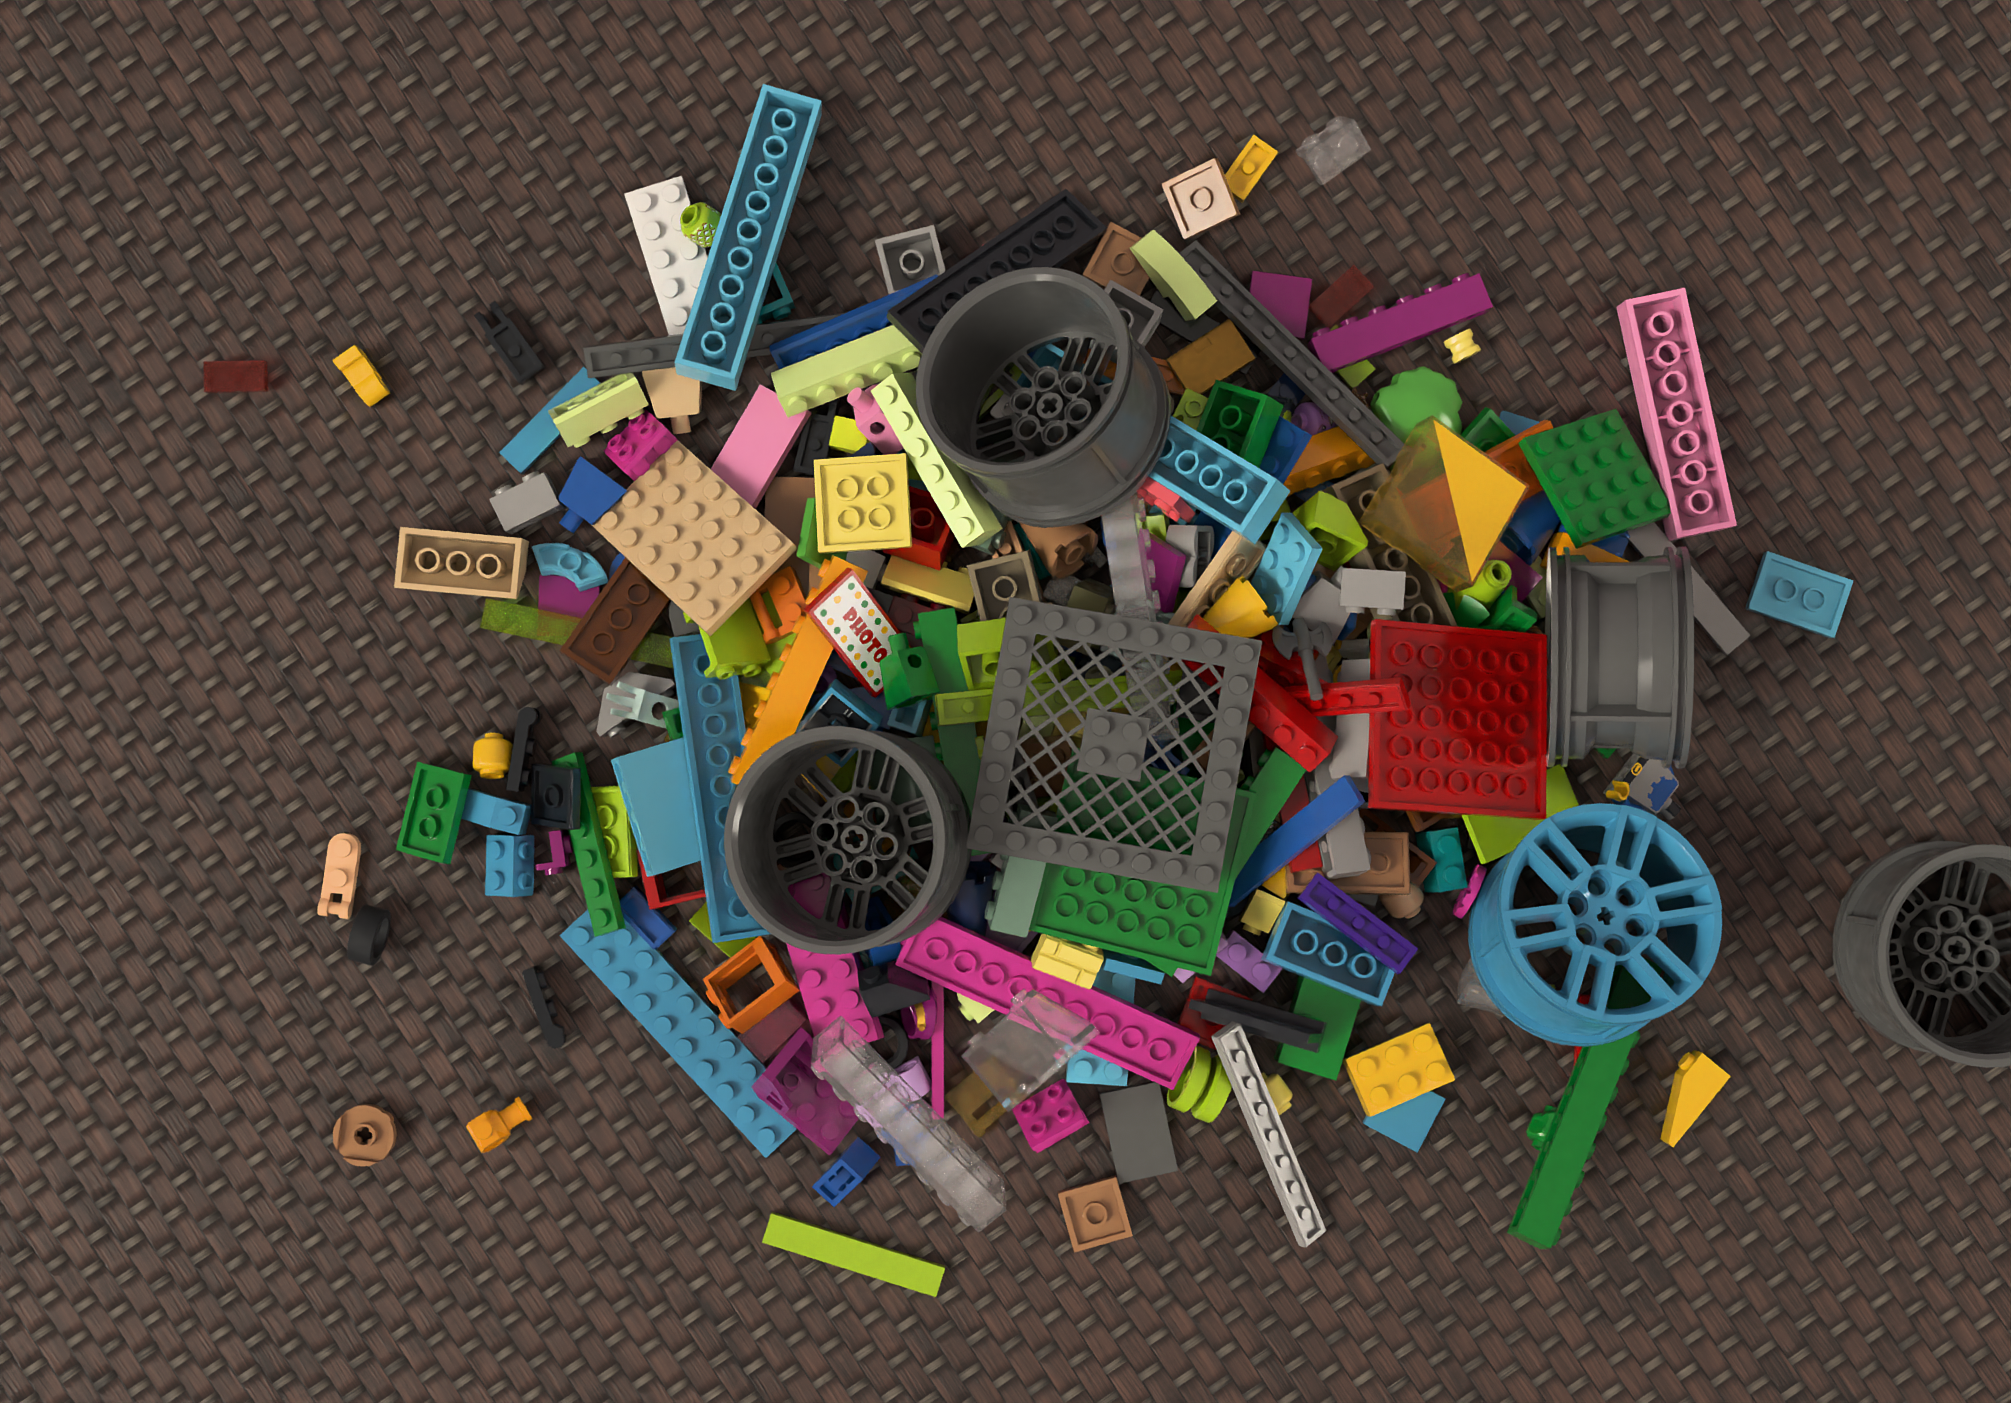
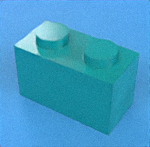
M1445 827L1415 832L1417 847L1437 862L1423 881L1425 892L1440 893L1468 888L1458 827Z

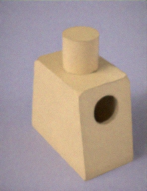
M675 367L642 371L657 419L671 417L673 434L691 432L689 415L699 414L702 409V381L678 375Z

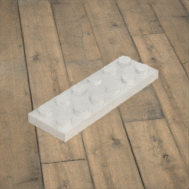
M679 176L624 194L669 335L684 333L708 258L706 249L685 237L681 231V214L686 207L691 205L683 177Z

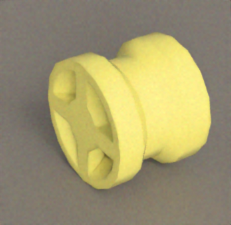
M1467 329L1443 342L1445 347L1451 350L1453 354L1451 359L1454 364L1481 351L1480 346L1475 344L1472 339L1473 332L1471 329Z

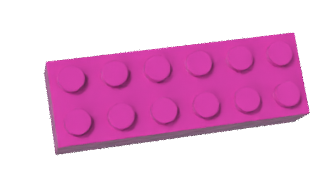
M821 873L789 885L788 891L801 907L817 919H820L823 916L831 877ZM843 902L838 927L847 929L850 920ZM787 944L820 1058L885 1038L878 1016L871 1017L859 992L858 971L864 970L859 952L839 955L820 954Z

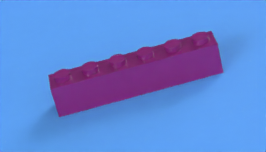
M1465 273L1452 279L1453 284L1442 288L1441 284H1437L1425 289V295L1414 298L1413 294L1405 296L1396 301L1397 306L1386 309L1385 305L1377 307L1368 312V317L1361 320L1354 316L1340 323L1341 327L1331 331L1329 327L1320 329L1312 334L1314 338L1308 342L1307 346L1309 351L1331 373H1334L1363 360H1368L1484 315L1493 308L1480 273L1471 277L1469 273Z

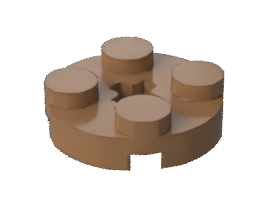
M360 1104L347 1110L337 1120L333 1130V1143L336 1150L339 1149L340 1153L344 1156L343 1159L355 1166H371L383 1160L392 1151L397 1138V1130L392 1114L374 1104ZM364 1127L369 1128V1132L372 1133V1138H369L367 1143H363L362 1137L357 1135L358 1131H362Z

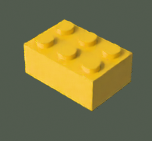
M1430 1023L1343 1059V1064L1367 1116L1376 1115L1455 1080Z

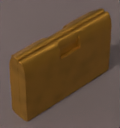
M1227 319L1167 358L1166 362L1184 390L1189 388L1202 395L1213 388L1216 380H1225L1253 362L1255 357L1232 321Z

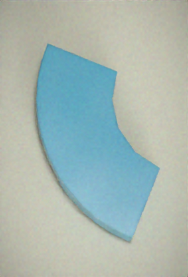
M543 543L532 546L542 576L553 574L564 576L574 582L580 592L608 583L607 575L602 566L587 552H582L563 543Z

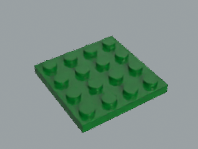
M1617 409L1525 437L1518 443L1576 549L1667 518L1671 514L1662 488Z

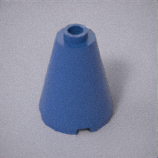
M1544 490L1516 504L1497 537L1498 540L1529 566L1535 562L1561 522Z

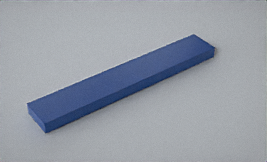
M1350 775L1341 777L1257 845L1235 879L1228 907L1237 905L1366 802Z

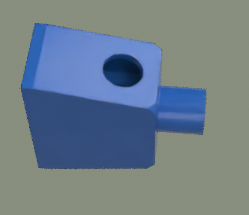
M580 456L558 498L561 503L569 508L559 524L573 534L583 520L594 525L604 513L608 512L622 499L627 490Z

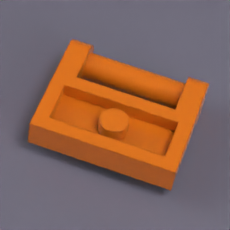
M791 566L771 575L749 597L764 631L762 637L767 645L794 634L792 629L798 616L804 617L806 614L803 609L807 606L805 604L807 597L795 569ZM766 591H769L783 624L778 628H775L761 595Z

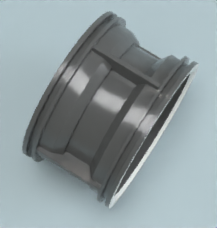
M1549 547L1545 608V634L1547 635L1548 654L1547 767H1554L1555 759H1560L1561 767H1567L1568 759L1583 760L1592 748H1629L1632 753L1644 759L1661 760L1663 768L1669 769L1672 761H1674L1677 769H1684L1687 764L1690 746L1694 688V604L1691 563L1687 547H1678L1676 555H1674L1672 547H1665L1663 555L1646 556L1636 562H1590L1585 555H1570L1569 547H1563L1562 555H1557L1556 547Z

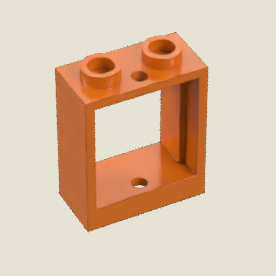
M758 936L703 978L708 988L706 991L708 999L713 1005L718 1006L721 1012L718 1015L720 1021L727 1029L733 1028L741 1034H744L800 991L775 946L762 936ZM760 963H763L775 985L738 1012L726 989Z

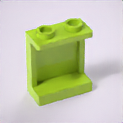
M750 598L711 636L699 627L710 660V666L704 671L706 678L717 677L719 680H724L734 675L744 674V677H752L762 671L761 669L771 660ZM683 612L686 624L695 623L686 613Z

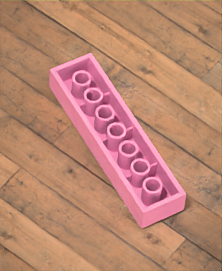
M1681 288L1625 300L1616 308L1651 469L1667 498L1671 512L1667 518L1663 519L1666 537L1669 541L1737 526L1686 290Z

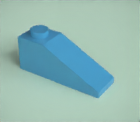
M469 788L461 819L508 833L523 835L526 834L530 820L531 804Z

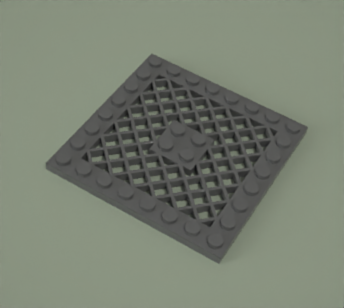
M1010 597L966 848L1218 893L1262 640ZM1036 634L1047 636L1034 646ZM1056 638L1079 642L1067 651H1064ZM1051 640L1061 655L1046 664L1037 652V649ZM1087 643L1108 646L1110 648L1096 657ZM1083 645L1092 661L1078 670L1068 655ZM1118 648L1143 653L1127 662ZM1114 651L1124 666L1109 676L1099 661ZM1034 654L1043 668L1029 677L1032 655ZM1150 654L1171 657L1173 659L1159 668ZM1146 656L1155 672L1140 681L1131 666ZM1065 659L1074 673L1059 683L1049 668ZM1181 659L1206 664L1190 673ZM1177 662L1187 677L1172 687L1162 672ZM1096 664L1106 679L1090 688L1081 673ZM1213 665L1224 667L1223 678H1221ZM1209 668L1218 680V683L1204 692L1194 677ZM1127 669L1137 684L1122 694L1112 679ZM1046 671L1055 687L1041 696L1031 681ZM1159 675L1168 690L1156 699H1153L1144 684ZM1077 677L1087 692L1072 701L1063 689V686ZM1191 681L1200 695L1185 705L1175 690ZM1109 682L1118 698L1104 707L1094 692ZM1028 685L1037 699L1023 709ZM1221 687L1216 710L1207 696ZM1140 688L1150 703L1135 713L1125 698ZM1059 690L1069 705L1054 714L1044 699ZM1172 693L1181 709L1166 718L1157 703ZM1090 695L1099 709L1087 708L1085 720L1075 705ZM1203 699L1213 714L1198 724L1188 709ZM1122 701L1131 715L1107 710ZM1040 703L1050 718L1035 727L1026 712ZM1153 706L1163 721L1149 730L1151 719L1139 716ZM1072 708L1081 724L1067 733L1057 718ZM1185 712L1194 727L1179 736L1170 722ZM1023 717L1032 731L1018 740L1021 718ZM1215 718L1212 741H1210L1201 727ZM1053 721L1063 736L1051 745H1048L1039 733V730ZM1166 725L1176 740L1161 749L1151 735ZM1084 727L1081 748L1079 750L1070 736ZM1198 730L1207 745L1192 755L1183 740ZM1035 734L1044 750L1030 759L1020 744ZM1148 738L1157 753L1143 762ZM1066 740L1076 755L1061 764L1052 749ZM1180 744L1189 758L1174 768L1164 753ZM1017 748L1026 762L1012 771ZM1210 750L1205 773L1196 759ZM1048 753L1057 768L1043 777L1033 762ZM1161 756L1170 771L1158 780H1155L1146 766ZM1079 758L1077 771L1087 772L1088 774L1074 782L1065 770V767ZM1192 762L1202 776L1187 786L1177 772ZM1027 766H1030L1039 781L1025 790L1015 775ZM1143 770L1152 784L1137 794L1128 780L1140 782L1141 771ZM1061 771L1070 786L1056 795L1046 781ZM1096 774L1120 779L1106 788ZM1174 775L1183 790L1168 799L1159 784ZM1092 777L1102 791L1087 801L1078 786ZM1012 780L1020 794L1007 802L1010 781ZM1204 781L1201 803L1199 804L1190 790ZM1124 782L1133 797L1118 806L1109 792ZM1042 784L1052 799L1037 808L1028 793ZM1155 788L1164 800V803L1150 812L1141 800V797ZM1074 790L1083 805L1069 814L1059 799ZM1187 793L1196 808L1181 817L1172 803ZM1105 795L1115 810L1100 819L1091 807V804ZM1024 797L1033 812L1019 821L1010 806ZM1137 801L1146 816L1131 825L1122 810ZM1053 803H1056L1065 817L1053 826H1050L1041 812ZM1169 807L1178 821L1162 830L1153 816ZM1087 808L1096 823L1082 832L1072 818ZM1005 811L1014 823L1003 822ZM1199 813L1194 836L1185 822ZM1118 814L1127 826V829L1113 838L1104 823ZM1037 816L1046 829L1023 824ZM1147 820H1150L1159 834L1144 843L1135 829ZM1068 821L1077 835L1054 830ZM1181 825L1190 837V840L1176 849L1167 837V834ZM1100 827L1108 840L1088 837L1086 835ZM1131 832L1140 846L1117 841ZM1163 838L1171 851L1149 847ZM1193 844L1191 855L1181 853Z

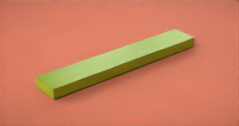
M772 1212L762 1243L934 1297L937 1296L945 1270L944 1265Z

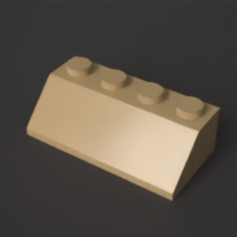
M400 527L394 588L517 599L526 573L529 541L515 537Z

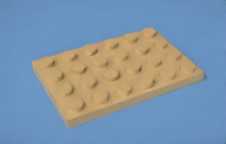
M678 440L666 453L661 454L650 465L649 470L644 475L639 476L626 489L627 492L617 504L592 525L709 636L798 549L792 541Z

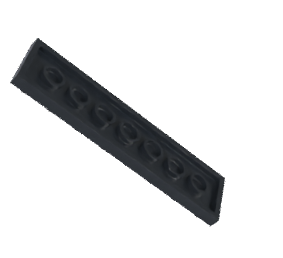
M1065 189L888 310L886 318L923 353L930 335L943 316L955 303L977 286L992 278L1019 269L1032 267L1059 268L1102 238L1107 231V227L1075 196Z

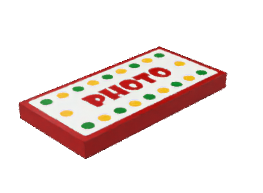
M847 567L803 610L870 696L876 698L884 690L880 660L892 653L888 637L900 634V631L854 570Z

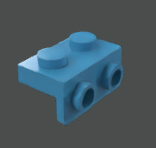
M486 835V896L520 897L533 895L535 853L533 835Z

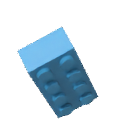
M1289 901L1285 902L1277 917L1261 958L1265 962L1374 1006L1383 1005L1395 973L1316 912Z

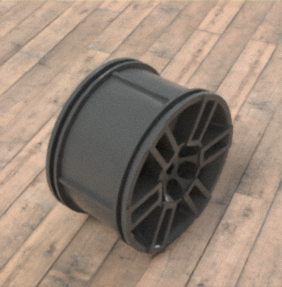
M1032 267L1015 270L992 278L967 293L943 316L930 335L923 350L916 376L918 412L931 440L946 457L968 475L975 488L996 510L1016 522L1033 527H1063L1083 523L1123 504L1145 483V479L1159 460L1168 436L1171 413L1170 394L1167 383L1157 364L1147 350L1132 337L1122 313L1101 287L1080 274L1060 268ZM1069 339L1058 371L1051 366L1039 368L1028 355L1040 347ZM1091 340H1095V343L1087 358V361L1082 371L1080 372L1088 348L1090 346ZM1117 347V366L1113 382L1098 386L1114 349ZM1016 365L1032 382L1031 387L1022 388L1007 372ZM997 385L1010 397L1009 405L1014 413L978 424L986 398L992 388ZM1001 441V442H999V443H996V444H994V445L988 446V447L983 448V449H981V450H977L978 447H982V446H985V445H988V444H991V443H995V442ZM1025 455L1023 461L1007 463Z
M845 726L812 728L788 736L774 744L750 766L742 777L733 794L726 816L724 829L725 860L731 882L740 901L750 915L770 934L789 945L809 952L835 955L855 953L911 938L935 923L946 912L959 893L969 868L972 849L966 848L971 816L964 794L950 771L937 757L919 744L902 736L880 731ZM857 748L859 753L852 789L849 792L842 793L816 766V761L835 751ZM879 749L887 755L876 790L869 789L876 750ZM900 765L912 776L923 794L922 797L901 805L892 799ZM803 774L826 798L827 803L823 807H820L794 783L798 775ZM788 798L814 824L810 834L777 843L773 840L775 817L781 800ZM849 800L855 806V812L850 818L844 814V807ZM878 807L883 809L885 813V819L880 825L873 820V812ZM928 811L930 812L932 823L910 828L909 818ZM827 824H831L834 828V836L829 841L825 837V827ZM856 834L863 835V841L859 842L860 844H854L853 837H856ZM887 837L894 843V850L889 855L882 849V842ZM933 839L932 860L929 872H927L909 856L912 844ZM808 850L814 852L815 857L811 861L783 871H779L776 861L780 858ZM837 853L843 858V866L839 871L836 870L833 863V857ZM866 860L873 866V873L869 878L865 877L861 872L862 864ZM898 872H904L922 888L916 898L895 878ZM825 873L831 877V883L823 916L817 919L800 906L788 891V887L791 884ZM880 885L905 912L885 928L868 931L865 929L871 889L873 886ZM851 888L854 890L849 927L843 929L838 927L846 890Z
M1941 840L1917 842L1886 853L1874 860L1855 878L1840 905L1833 932V963L1839 985L1842 987L1853 1009L1871 1028L1882 1036L1908 1048L1933 1053L1945 1059L1969 1066L1986 1068L2011 1066V985L1995 970L2000 963V956L2011 954V938L1998 941L1994 937L1995 931L2011 927V910L1990 917H1985L1979 913L1981 900L1991 873L1997 874L2011 886V847ZM1969 861L1972 862L1961 899L1958 900L1956 895L1963 863ZM1942 868L1935 900H1929L1917 886L1929 875ZM1905 900L1912 906L1908 913L1901 908ZM1942 912H1945L1948 916V921L1944 926L1939 922ZM1973 922V935L1969 932V924ZM1894 923H1895V924L1897 925V927H1896V930H1895V932H1894L1893 939L1890 940V938H1891V933H1892V929H1893V925H1894ZM1923 932L1926 936V942L1922 947H1919L1917 938ZM1949 945L1954 946L1953 953L1948 952ZM1980 951V959L1977 963L1976 955ZM1894 955L1896 964L1893 966L1889 964V956ZM1931 962L1933 973L1927 977L1924 971L1925 966ZM1960 971L1961 976L1959 980L1955 983V974ZM1906 979L1911 983L1904 1004L1901 1003L1893 984L1894 981ZM1982 982L2010 1008L2005 1015H2001L1979 990L1978 987ZM1962 994L1988 1024L1987 1028L1965 1036L1945 1037L1944 1030L1954 995ZM1933 995L1924 1029H1922L1918 1025V1021L1927 996Z

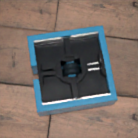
M835 678L802 716L796 732L826 726H845L875 731L880 725L883 716ZM847 748L832 752L826 756L842 768L858 749Z

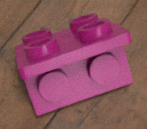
M646 409L638 417L630 419L628 426L620 434L612 437L608 442L607 448L604 450V453L633 481L639 476L644 475L649 470L650 465L660 455L666 453L678 440Z
M1065 1079L1057 1081L1012 1108L1031 1149L1036 1151V1153L1041 1152L1089 1124L1085 1113L1074 1098Z

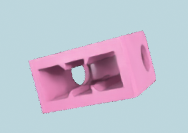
M873 384L865 391L859 387L854 388L849 393L847 401L854 408L858 430L884 455L896 454L904 449L871 393V390L878 384Z

